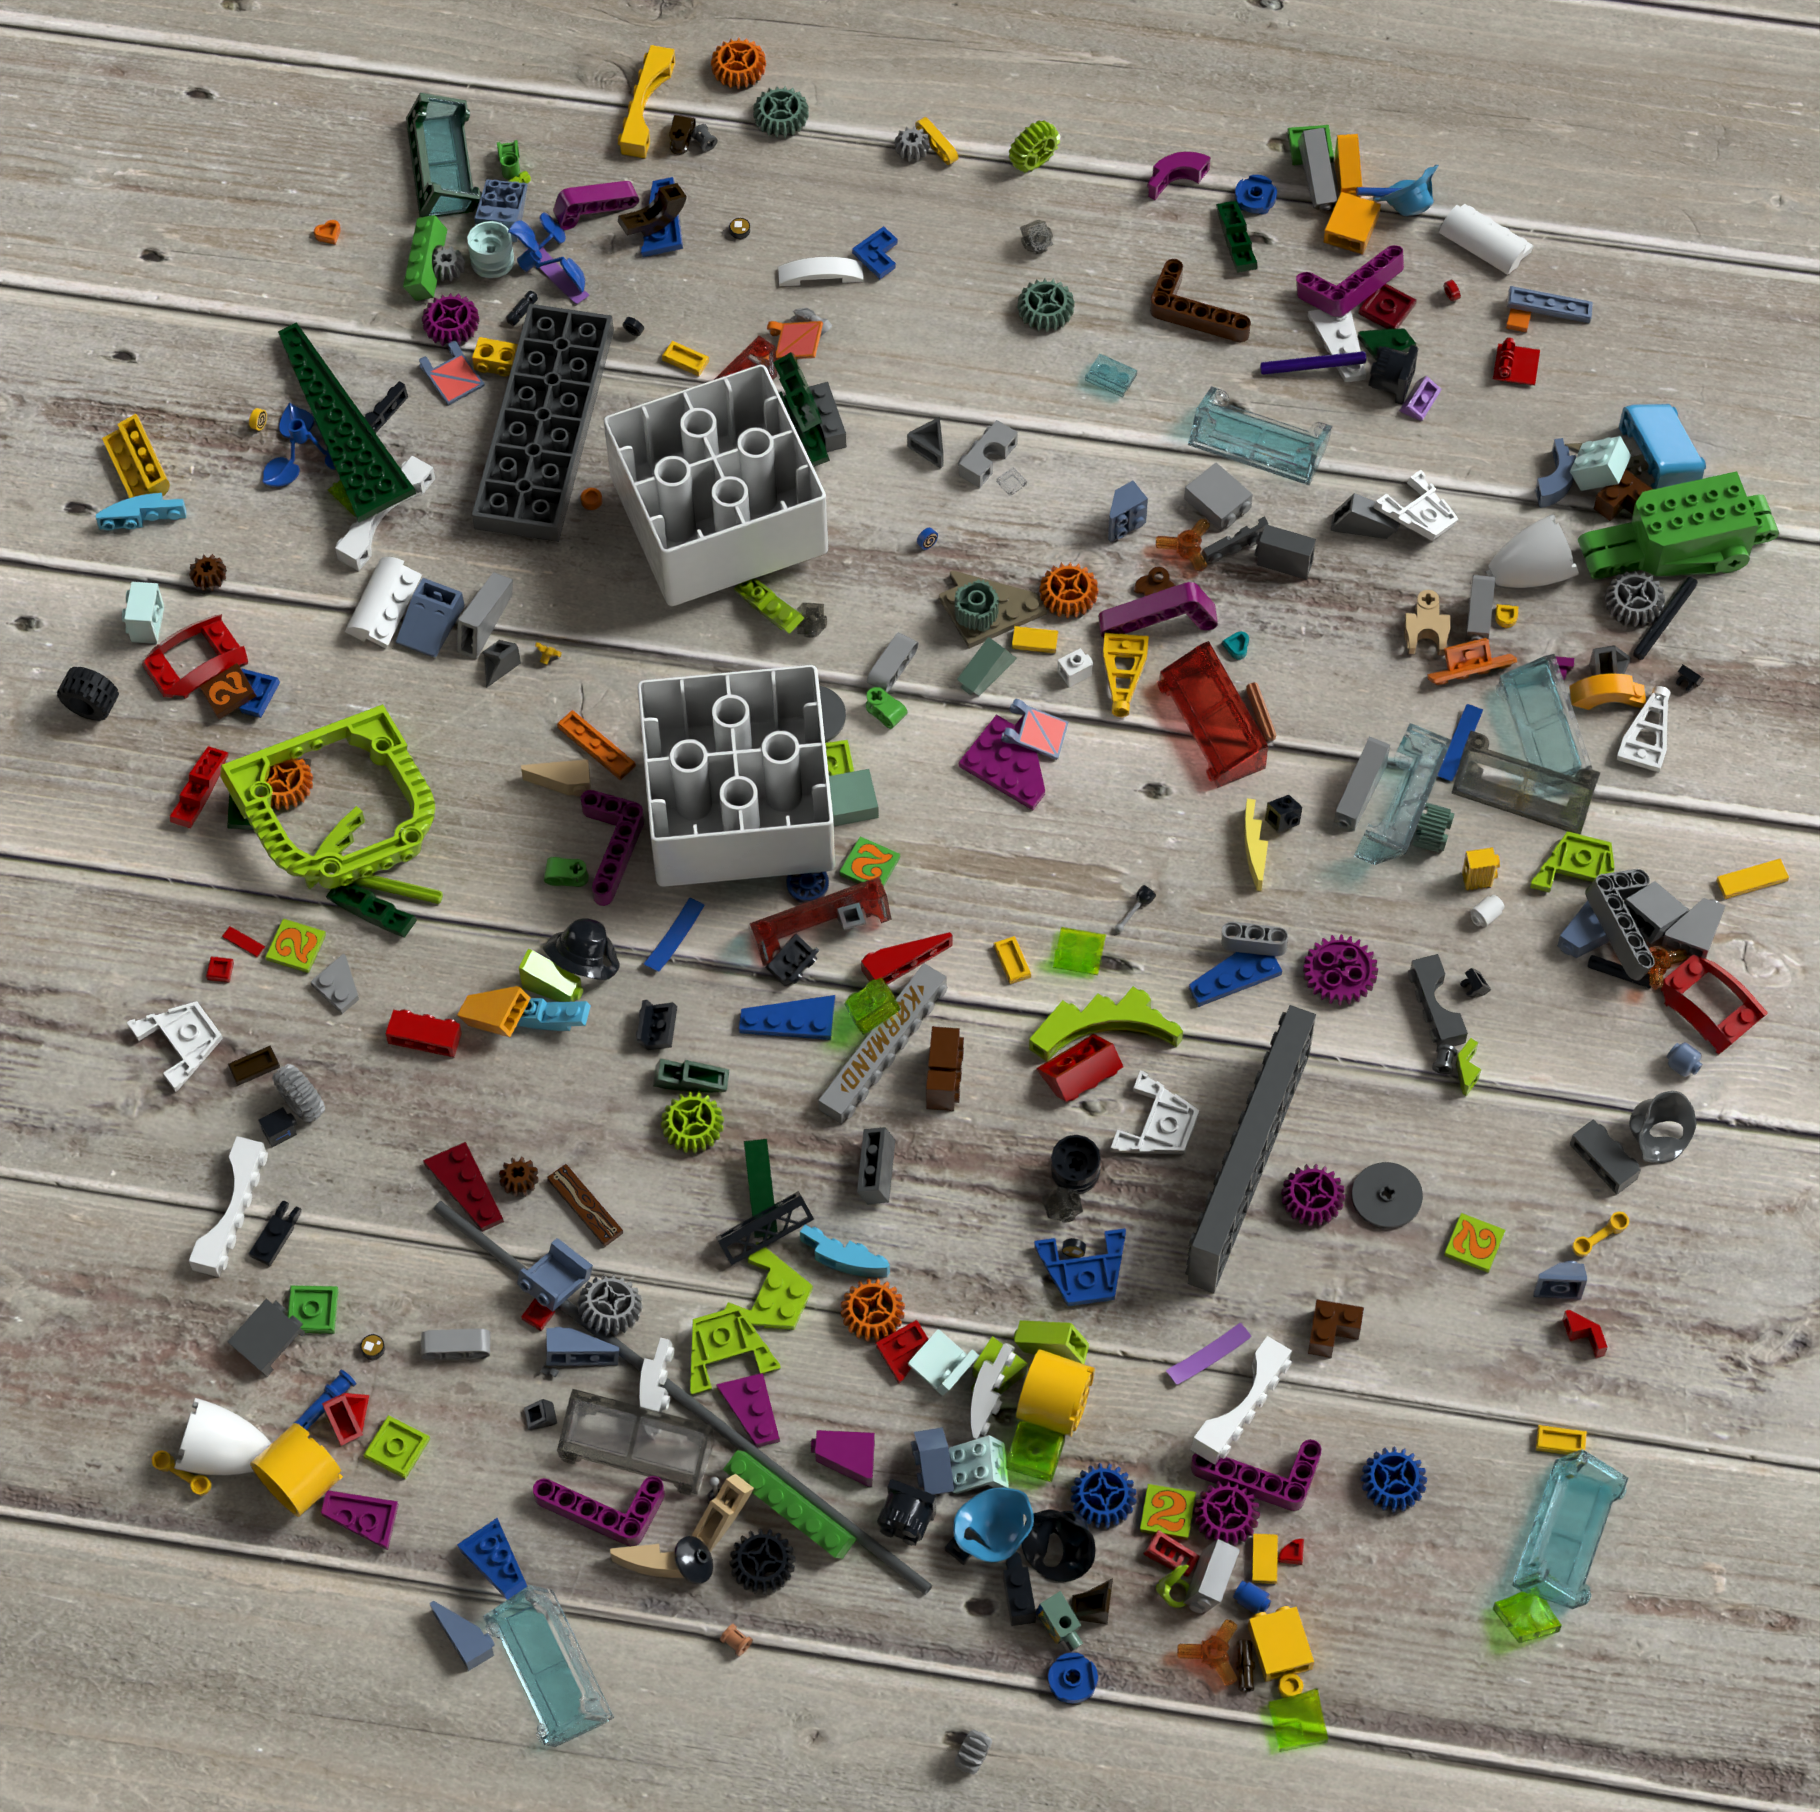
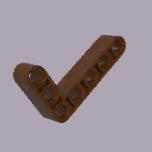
M1178 259L1166 261L1151 296L1150 313L1154 318L1236 342L1248 340L1251 326L1248 316L1177 296L1182 282L1183 264Z

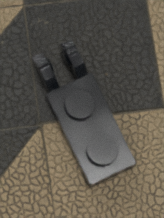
M399 381L394 387H391L385 398L375 405L373 412L365 415L364 418L375 433L408 398L405 384Z
M282 1201L276 1209L275 1215H272L250 1250L249 1256L271 1266L294 1230V1225L302 1209L296 1206L290 1213L288 1220L285 1221L282 1218L288 1210L289 1203Z

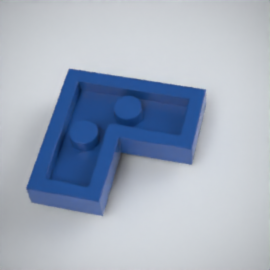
M883 226L852 248V254L881 279L896 268V263L885 253L898 244V239Z

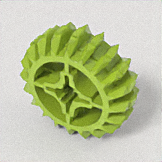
M1039 120L1036 123H1031L1029 127H1025V130L1020 132V135L1015 138V142L1011 144L1012 148L1009 149V159L1013 163L1012 165L1026 173L1039 168L1046 161H1049V158L1054 155V151L1058 149L1057 145L1060 143V135L1056 127L1045 120Z
M689 1091L688 1097L684 1098L680 1094L679 1101L672 1098V1106L666 1105L665 1113H662L661 1116L663 1120L661 1128L664 1130L663 1136L668 1138V1143L670 1145L675 1143V1149L678 1150L683 1147L684 1152L687 1153L689 1148H691L696 1154L697 1148L701 1147L705 1152L706 1144L713 1147L714 1140H719L720 1132L723 1131L724 1117L721 1116L722 1110L720 1107H717V1102L715 1100L710 1102L708 1095L702 1099L701 1093L698 1092L696 1097H692V1093ZM704 1113L710 1117V1125H707L703 1120ZM675 1120H678L680 1125H682L681 1133L674 1127Z

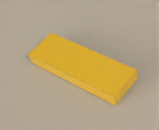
M1780 858L1717 876L1716 881L1724 899L1786 882L1789 880V875Z

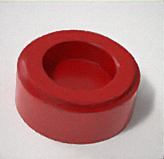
M1452 279L1444 283V291L1450 301L1454 302L1461 298L1459 288Z

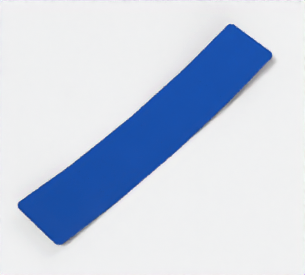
M1466 704L1436 776L1453 781L1483 709Z
M691 897L687 900L680 914L644 965L658 972L664 967L695 923L705 906L703 903Z

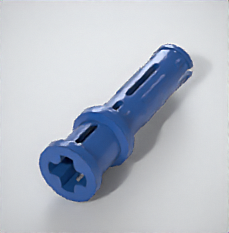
M341 1369L339 1376L330 1385L327 1384L325 1386V1392L294 1423L308 1430L324 1413L322 1403L345 1393L351 1386L354 1387L357 1383L348 1373Z

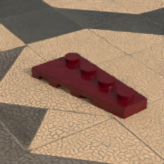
M466 1142L423 1160L426 1168L435 1175L440 1184L449 1191L453 1199L462 1206L467 1215L482 1232L504 1222Z

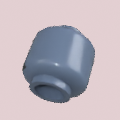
M1686 1042L1682 1044L1676 1043L1666 1057L1669 1059L1668 1066L1683 1077H1687L1691 1073L1696 1075L1703 1065L1700 1063L1702 1054Z

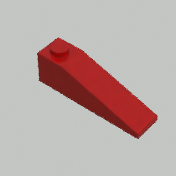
M948 932L883 948L875 953L870 952L861 960V971L874 989L878 991L952 947L953 935Z

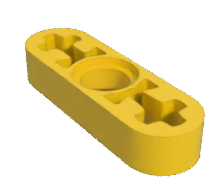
M923 117L915 122L916 129H923L924 134H928L930 147L947 165L959 159L956 149L927 117Z

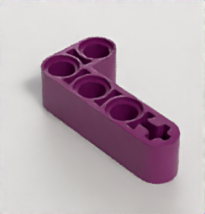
M630 181L570 187L559 192L553 212L560 227L563 230H569L577 225L580 215L630 209L635 207L640 199Z

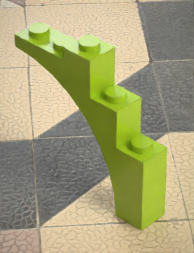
M1132 986L1117 1005H1115L1112 999L1107 996L1103 997L1099 993L1096 994L1082 1012L1074 1004H1068L1062 1000L1029 1039V1050L1047 1062L1059 1050L1077 1039L1094 1033L1114 1030L1146 1033L1177 1047L1182 1042L1183 1030L1176 1022H1170L1165 1019L1158 1010L1151 1009V998L1148 993Z

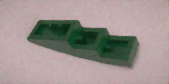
M1237 201L1216 204L1225 241L1237 273L1258 269L1257 260L1252 251V242L1247 233V224Z
M790 352L773 362L780 376V383L786 393L785 397L802 432L806 433L822 424L818 408L794 353Z
M353 884L332 888L326 895L328 900L348 912L403 938L406 937L417 921L414 915L396 909L393 903L379 899L372 891Z
M767 1139L744 1141L752 1216L775 1204ZM774 1220L771 1223L770 1231L778 1233L777 1221ZM755 1231V1232H754V1237H755V1238L764 1237V1234H765V1233L760 1232V1231Z

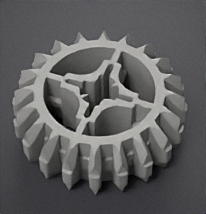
M1635 570L1631 575L1627 571L1624 573V576L1618 574L1616 579H1612L1606 590L1605 602L1607 603V610H1611V617L1617 616V622L1624 620L1626 626L1630 622L1633 623L1634 627L1638 623L1644 627L1646 622L1652 623L1654 618H1658L1664 608L1665 595L1663 594V587H1659V581H1653V575L1646 577L1645 572L1639 575Z
M287 1064L284 1067L282 1066L273 1075L272 1078L277 1091L285 1100V1103L304 1122L311 1123L325 1112L321 1096L317 1093L313 1084L309 1082L308 1078L294 1065Z
M604 1274L601 1280L595 1277L593 1282H587L585 1288H582L578 1298L579 1315H582V1322H588V1328L596 1327V1333L603 1330L606 1336L609 1331H613L615 1335L618 1334L619 1330L625 1333L628 1327L633 1328L635 1322H638L640 1312H642L641 1295H638V1288H632L633 1284L631 1281L625 1283L624 1277L619 1280L616 1279L614 1274L611 1278H607Z

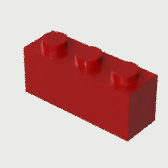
M393 1009L385 1034L388 1044L455 1058L462 1031L460 1023L452 1019L441 1020L429 1014L418 1015L405 1009L400 1011Z

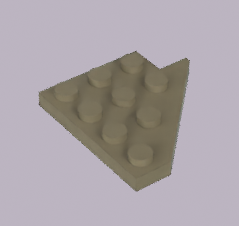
M953 570L950 571V578L956 587L939 594L940 602L969 649L985 642L988 637L992 639L1014 629L1015 626L1019 627L1047 614L1046 607L1035 592ZM978 579L980 581L984 580L985 583L988 581L990 587L992 586L993 590H996L999 597L998 618L986 631L973 630V628L970 630L969 627L965 628V625H959L955 615V592L957 588L964 587V584L968 585L969 582L973 584V581Z

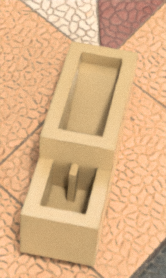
M737 1474L727 1478L716 1498L710 1501L692 1536L703 1541L711 1552L738 1516L754 1488Z
M659 1544L610 1549L612 1562L626 1569L655 1577L684 1578L676 1565L675 1552L661 1553Z

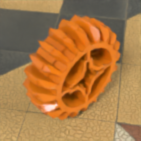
M739 37L737 41H733L730 38L729 43L723 41L722 46H717L716 51L712 54V73L717 81H721L723 86L726 84L730 88L736 86L738 90L740 86L747 88L748 84L755 85V80L760 81L761 75L765 73L766 60L764 51H762L760 46H756L755 41L749 43L747 38L744 41H741Z
M1061 562L1059 568L1053 565L1051 571L1047 570L1045 577H1042L1041 585L1039 586L1040 599L1044 601V606L1049 608L1050 613L1057 611L1058 617L1065 614L1068 619L1073 614L1077 618L1079 612L1085 615L1086 609L1091 610L1093 604L1096 603L1099 591L1097 587L1098 582L1097 579H1094L1093 572L1088 573L1087 567L1081 569L1079 563L1076 566H1072L1071 562H1069L1068 566H1064ZM1080 585H1082L1085 588V594L1081 592V589L1079 588ZM1053 587L1057 589V596L1052 592Z
M291 758L270 766L266 782L271 785L273 790L271 808L275 805L279 811L284 806L288 810L289 805L292 804L297 808L298 801L304 803V796H310L309 789H313V775L303 758L300 760L298 758Z
M868 1278L865 1285L859 1281L857 1283L858 1288L851 1286L850 1293H845V1301L841 1302V1308L843 1309L841 1317L845 1318L843 1324L844 1326H849L850 1334L856 1332L858 1339L865 1335L867 1342L870 1340V1337H874V1340L878 1342L880 1335L885 1338L888 1336V1332H896L895 1327H900L902 1325L900 1319L905 1317V1312L902 1311L905 1309V1304L901 1302L902 1295L896 1294L897 1288L892 1287L889 1289L888 1281L880 1285L879 1278L875 1283H871V1279ZM883 1299H885L891 1305V1313L887 1311V1308L882 1306ZM877 1306V1311L874 1310V1312L869 1313V1309L872 1310V1308ZM854 1307L863 1313L862 1321L855 1316L853 1312Z

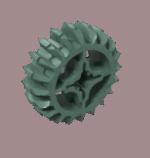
M776 86L775 90L768 88L767 93L762 92L761 97H757L753 107V117L757 127H760L762 132L767 131L769 136L775 134L776 138L779 135H783L786 138L789 133L794 135L795 131L800 132L801 127H805L806 120L809 117V106L806 103L805 97H802L800 91L795 92L794 88L787 90L786 86L783 89H779Z
M1044 278L1043 282H1039L1036 279L1035 284L1029 282L1027 288L1023 287L1017 303L1019 316L1023 318L1024 324L1029 323L1030 328L1036 326L1038 332L1041 328H1045L1046 332H1048L1049 328H1053L1056 331L1057 326L1063 328L1065 322L1069 323L1070 316L1073 315L1075 307L1073 294L1069 292L1068 286L1063 287L1062 282L1056 284L1054 278L1051 282H1047L1046 278Z

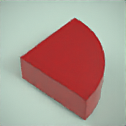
M1295 1539L1287 1544L1280 1551L1278 1563L1302 1565L1304 1539Z

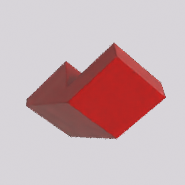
M1566 1310L1562 1321L1569 1341L1588 1337L1595 1358L1605 1356L1608 1346L1600 1325L1571 1310Z

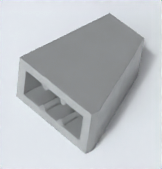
M1473 575L1468 603L1465 643L1482 638L1489 639L1496 577Z
M1703 898L1666 931L1661 946L1689 956L1694 954L1706 959L1725 905L1713 899Z

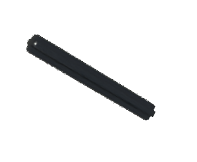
M1691 576L1687 577L1635 648L1634 657L1639 660L1644 659L1696 588L1698 583L1696 579Z

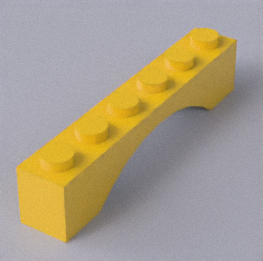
M650 45L648 53L644 54V67L639 70V83L634 86L633 90L634 99L628 105L629 115L624 118V130L618 136V145L621 147L622 155L646 158L650 145V133L643 118L644 108L654 90L671 78L676 62L674 49Z

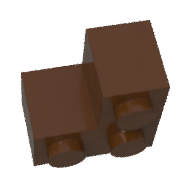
M1625 469L1619 484L1605 486L1597 494L1594 510L1609 521L1623 509L1633 514L1635 503L1642 492L1653 489Z
M1317 1299L1308 1354L1332 1358L1335 1336L1359 1340L1364 1307Z

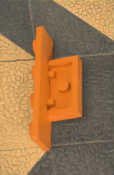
M1482 638L1444 648L1447 669L1427 674V677L1432 683L1442 685L1448 683L1450 679H1466L1470 674L1474 673L1486 674L1493 668H1509L1511 664L1517 663V658L1512 654L1492 658L1489 639Z

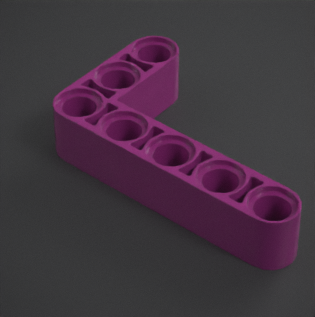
M1397 245L1385 248L1337 286L1311 272H1301L1296 276L1297 296L1299 299L1331 316H1344L1403 271V248Z
M1187 582L1100 612L1098 615L1100 635L1104 638L1105 633L1127 634L1186 614L1199 629L1209 631L1218 626L1216 606L1196 583Z
M587 790L581 795L580 799L583 814L588 818L616 826L592 883L594 902L600 906H607L615 897L643 828V808L634 801L595 790ZM631 815H638L637 817H634V818H631V817H630ZM617 852L623 853L621 855H614ZM609 871L615 872L613 874H606ZM601 890H606V891H607L606 893H603V894H602V893H598V892L601 891Z
M1305 1440L1299 1448L1288 1479L1228 1457L1224 1459L1220 1457L1218 1462L1213 1464L1197 1453H1194L1192 1456L1191 1471L1194 1476L1214 1484L1219 1481L1223 1487L1228 1480L1231 1483L1230 1487H1234L1238 1483L1240 1486L1239 1490L1247 1487V1495L1254 1494L1256 1499L1290 1511H1298L1305 1503L1320 1462L1322 1448L1315 1440ZM1313 1451L1316 1456L1308 1457L1304 1452ZM1203 1460L1207 1462L1208 1465L1206 1467H1200L1196 1464V1462ZM1228 1469L1231 1474L1223 1475L1219 1470ZM1298 1472H1304L1308 1475V1477L1302 1479L1299 1478L1296 1474ZM1244 1477H1251L1254 1482L1248 1484L1242 1479ZM1273 1485L1277 1490L1270 1492L1265 1487ZM1295 1493L1300 1496V1499L1292 1500L1288 1495Z
M649 1476L641 1484L627 1513L624 1514L549 1479H539L533 1486L534 1498L540 1507L629 1547L637 1546L641 1543L665 1497L662 1480L656 1476ZM652 1487L660 1489L655 1494L647 1492ZM542 1490L551 1491L547 1496L539 1495ZM566 1499L572 1501V1503L568 1506H562L560 1504L563 1500ZM640 1508L648 1509V1512L644 1515L636 1513ZM586 1509L594 1511L590 1516H584L582 1512ZM608 1519H613L616 1521L611 1526H606L603 1524ZM629 1529L637 1530V1533L633 1536L625 1534Z

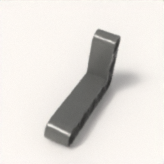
M1641 869L1600 874L1585 890V895L1626 974L1631 979L1641 980L1654 966L1655 961L1623 900L1646 887L1650 883V878Z

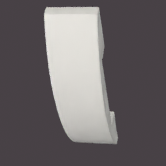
M807 258L789 262L778 267L779 287L799 286L800 280L842 278V283L863 282L862 262L848 258Z

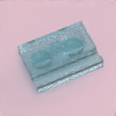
M1099 354L1089 373L1085 375V381L1123 398L1124 393L1136 378L1137 370Z

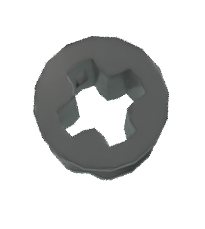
M706 124L698 125L692 130V138L701 144L703 151L712 150L718 143V139L710 134Z
M1440 1044L1436 1049L1438 1055L1432 1069L1440 1074H1451L1453 1071L1452 1061L1453 1057L1457 1054V1050L1451 1045Z

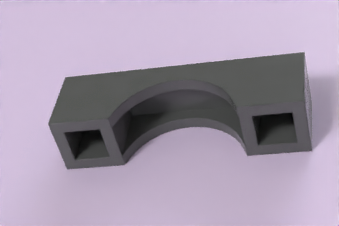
M1435 954L1412 960L1410 970H1408L1409 980L1411 983H1415V995L1418 1003L1422 1002L1424 1008L1423 1017L1425 1022L1430 1024V1036L1433 1043L1436 1042L1437 1046L1440 1044L1451 1046L1465 1044L1468 1032L1461 1013L1444 1009L1435 998L1434 992L1444 983L1445 971L1439 955Z

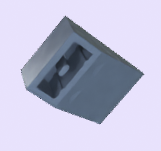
M486 179L475 215V226L482 222L494 221L502 223L509 229L516 221H522L528 184ZM511 234L512 242H517L518 238Z
M422 578L412 596L396 643L436 658L465 607L462 592Z

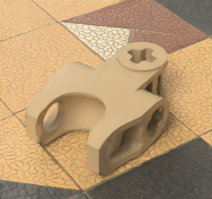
M1423 590L1418 595L1415 613H1405L1404 638L1408 654H1415L1417 642L1428 638L1436 643L1438 655L1445 656L1444 648H1446L1450 632V615L1439 614V596L1433 590Z

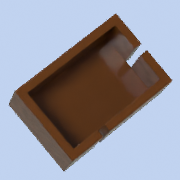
M932 1026L928 1064L930 1070H928L926 1085V1109L954 1111L955 1103L960 1102V1082L962 1080V1061L964 1058V1037H960V1028Z

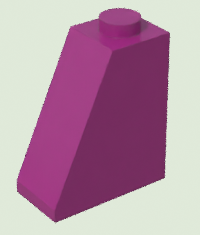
M817 1430L816 1438L811 1439V1453H815L816 1462L867 1487H872L875 1433Z

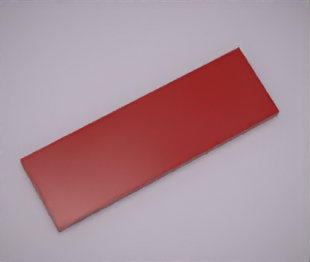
M231 926L222 935L224 939L256 957L265 948L261 943Z

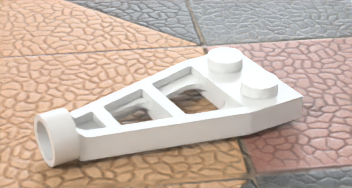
M1655 686L1653 688L1650 698L1624 735L1616 760L1660 773L1667 751L1669 689L1662 686ZM1649 711L1661 715L1659 725L1645 721ZM1642 729L1656 733V744L1654 746L1636 741V737Z

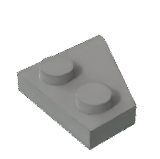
M342 954L311 981V985L341 1014L359 1000L345 954Z

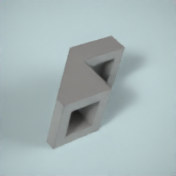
M853 891L831 897L835 914L843 930L866 924L860 904L856 902Z

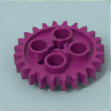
M1340 934L1339 940H1336L1333 935H1331L1329 942L1322 938L1321 945L1315 942L1314 950L1309 949L1308 956H1305L1303 972H1306L1304 980L1308 981L1307 987H1315L1313 995L1321 993L1320 1000L1328 997L1329 1004H1332L1334 999L1338 1001L1339 1006H1341L1342 1000H1346L1348 1005L1351 1004L1352 998L1359 1002L1360 995L1367 997V990L1372 991L1373 983L1377 981V976L1375 975H1378V968H1376L1377 960L1373 959L1374 952L1367 953L1368 945L1360 947V939L1353 943L1352 936L1347 941L1344 940L1342 934ZM1345 956H1351L1354 959L1348 960ZM1323 960H1328V961H1330L1331 963H1330V964H1325V963H1323L1322 961H1323ZM1350 976H1357L1360 979L1354 980ZM1329 980H1334V981H1336L1337 983H1336V984H1330V983L1327 982V981H1329Z

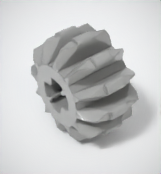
M915 126L913 129L906 127L905 131L899 130L898 136L895 139L897 154H900L901 159L908 158L909 162L914 158L918 161L920 157H925L926 152L930 148L928 134H924L923 129L917 130Z
M452 246L449 249L442 247L441 251L435 250L434 255H432V268L436 279L440 278L442 282L449 279L452 282L453 277L459 279L460 273H464L465 260L459 250L454 251Z
M974 1729L970 1731L955 1758V1766L972 1775L977 1773L988 1754L992 1739L981 1731L978 1732Z

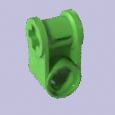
M514 140V142L503 144L497 142L503 177L507 180L515 176L519 177L520 156L518 141Z
M874 687L867 692L866 710L887 728L893 729L907 715L906 707L882 688Z
M549 857L547 859L544 882L551 886L582 887L588 883L589 874L584 861L560 857Z

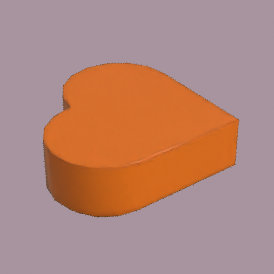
M328 220L325 224L316 226L314 229L315 239L320 242L336 245L341 232L339 222Z

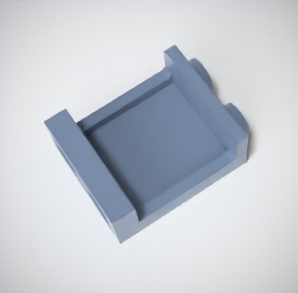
M556 1238L551 1243L550 1250L530 1269L522 1268L519 1271L517 1285L524 1292L536 1298L542 1306H546L553 1312L590 1280L593 1265Z

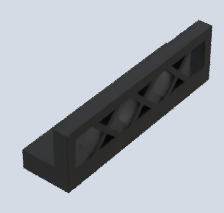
M797 1191L716 1236L732 1266L811 1222L814 1218L800 1192ZM802 1206L807 1217L800 1221L790 1219L792 1211ZM776 1219L785 1221L783 1230L778 1233L770 1231L771 1223ZM755 1231L765 1233L763 1241L758 1244L749 1242L751 1233ZM735 1242L744 1244L742 1253L732 1257L727 1247Z

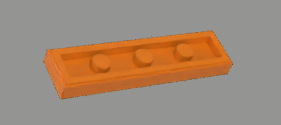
M570 711L557 723L559 730L619 780L636 767V763L575 711Z

